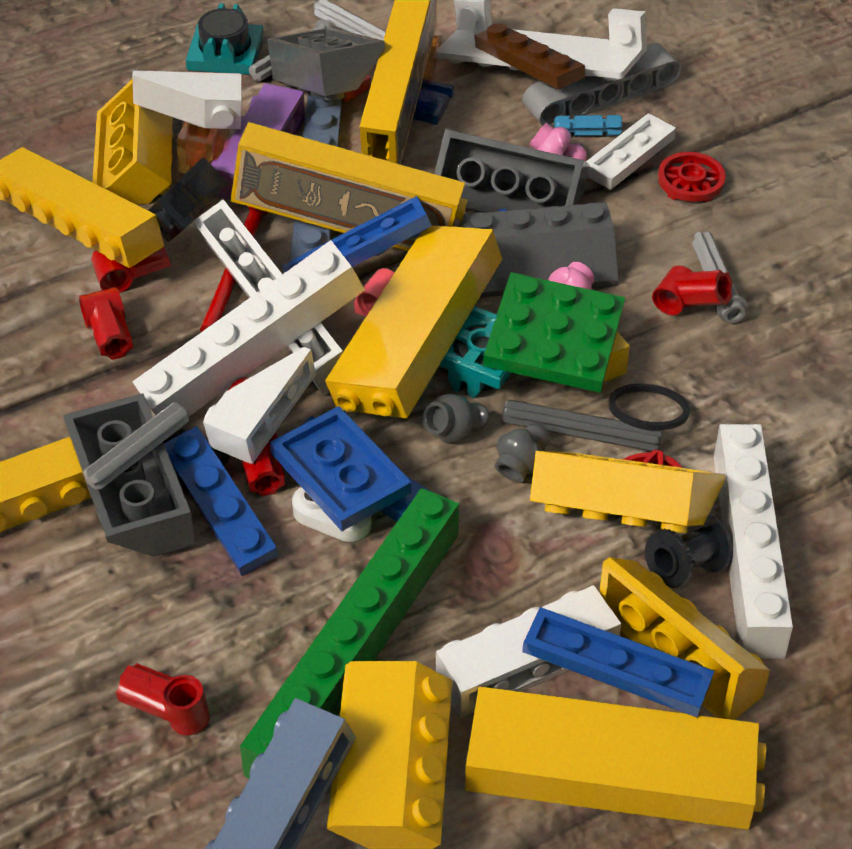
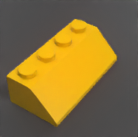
M133 79L97 112L92 182L136 205L149 204L158 195H163L171 186L173 117L133 104Z
M536 451L530 501L545 503L544 511L569 514L571 507L583 509L582 517L608 520L609 513L621 515L622 524L646 527L647 521L653 520L662 522L661 529L666 528L678 533H687L688 526L704 525L724 484L725 474L575 452Z
M613 557L603 561L599 593L621 622L620 636L713 670V678L702 706L715 717L736 720L764 696L770 669L764 665L763 661L756 654L746 651L730 637L723 627L713 624L697 611L691 601L681 598L665 585L658 574L648 571L639 562Z
M351 661L345 665L340 717L347 721L356 739L332 782L327 822L328 830L368 849H434L441 845L452 691L451 679L417 661Z

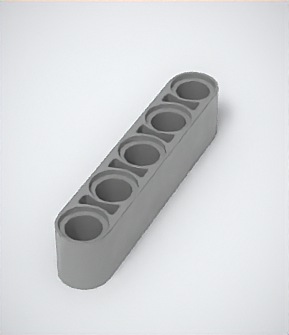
M653 43L647 45L646 52L622 79L607 81L602 77L586 76V78L561 89H556L540 81L531 85L525 91L522 103L542 126L546 122L550 126H554L556 116H569V119H574V115H587L673 84L679 77L681 65L661 44Z

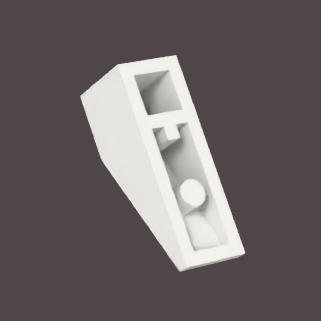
M133 70V104L203 128L241 129V74Z
M302 347L226 391L218 403L209 408L203 421L210 446L253 464L316 376L311 349Z

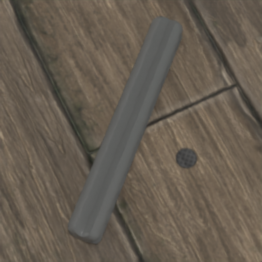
M507 400L503 408L502 418L503 422L507 424L527 427L530 424L538 423L544 425L549 432L648 451L658 450L661 442V430L641 429L620 420L515 400Z

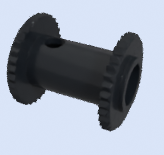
M710 514L704 525L688 526L687 533L681 536L670 529H658L648 537L645 546V558L650 572L658 574L665 585L672 589L684 586L690 580L692 568L700 565L704 570L711 573L723 571L730 564L733 555V543L727 528L719 519Z

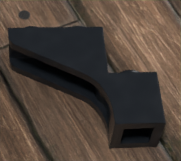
M204 157L148 209V211L156 214L162 238L168 243L188 227L200 212L229 184Z

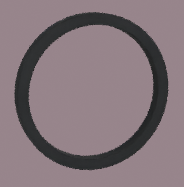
M645 383L628 384L615 389L610 395L608 404L611 413L617 419L633 427L646 430H669L679 427L687 421L690 412L688 402L677 392L659 385ZM630 392H653L676 401L681 406L683 413L671 421H643L623 413L617 407L615 401L621 395Z

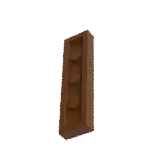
M504 24L490 25L487 27V30L474 35L476 48L556 89H561L586 78L584 64Z

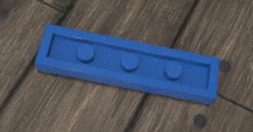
M415 196L331 241L353 268L355 265L373 256L385 253L390 247L406 239L418 236L423 230L432 225L418 197ZM326 243L283 264L284 273Z
M197 426L164 443L176 475L241 576L279 556L276 545Z
M542 607L539 608L523 642V653L698 718L714 674L713 670Z

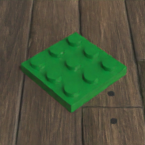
M511 272L484 353L483 366L601 393L625 297Z

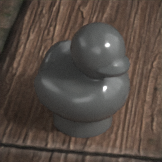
M449 393L438 396L434 402L426 406L423 412V424L426 430L445 443H454L468 435L470 430L477 431L483 429L489 421V412L484 405L480 403L470 404L464 397Z
M533 423L525 429L518 428L501 435L496 445L499 455L495 463L496 470L509 480L523 482L527 474L533 473L536 451H545V447L549 444L550 435L547 428L542 424Z

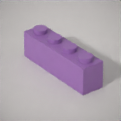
M265 83L258 95L252 97L247 113L244 117L241 116V129H236L232 137L226 139L221 155L218 159L213 160L211 164L229 183L216 197L231 200L238 143L248 122L296 135L305 120L304 91Z

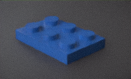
M340 406L270 442L271 454L341 532L412 493V482Z

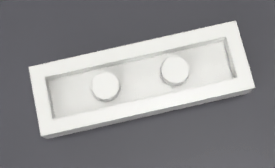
M649 113L586 161L590 165L587 177L611 190L675 139L676 127Z

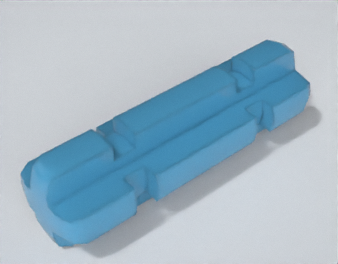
M574 115V119H569V116H556L554 128L564 127L570 133H574V136H602L603 132H607V136H619L622 133L623 122L620 115H607V118H602V115Z

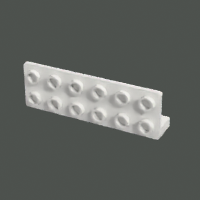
M454 0L457 30L435 50L436 58L447 59L451 63L465 61L478 63V65L483 67L500 65L508 66L511 70H519L475 47L474 35L487 30V27L492 25L490 0ZM613 8L608 14L610 39L515 30L584 64L585 76L602 77L607 81L622 79L647 50L645 11Z

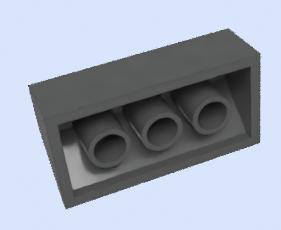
M331 27L267 39L273 79L285 83L286 87H298L300 91H310L313 96L322 95L325 100L342 99L346 97L345 92L358 90L385 49V42L383 40Z
M445 129L434 174L464 182L465 185L461 198L468 199L466 209L485 213L497 212L502 208H506L509 211L580 205L590 165L581 159Z
M607 202L464 214L463 220L460 221V227L493 229L502 256L501 263L480 298L503 296L511 272L548 280L555 270L561 267H568L572 262L583 263L593 272L595 281L591 286L592 288L618 286L615 231Z
M144 393L63 415L82 473L88 466L153 418ZM163 442L101 490H95L91 485L87 484L108 543L154 557L195 545L191 511Z

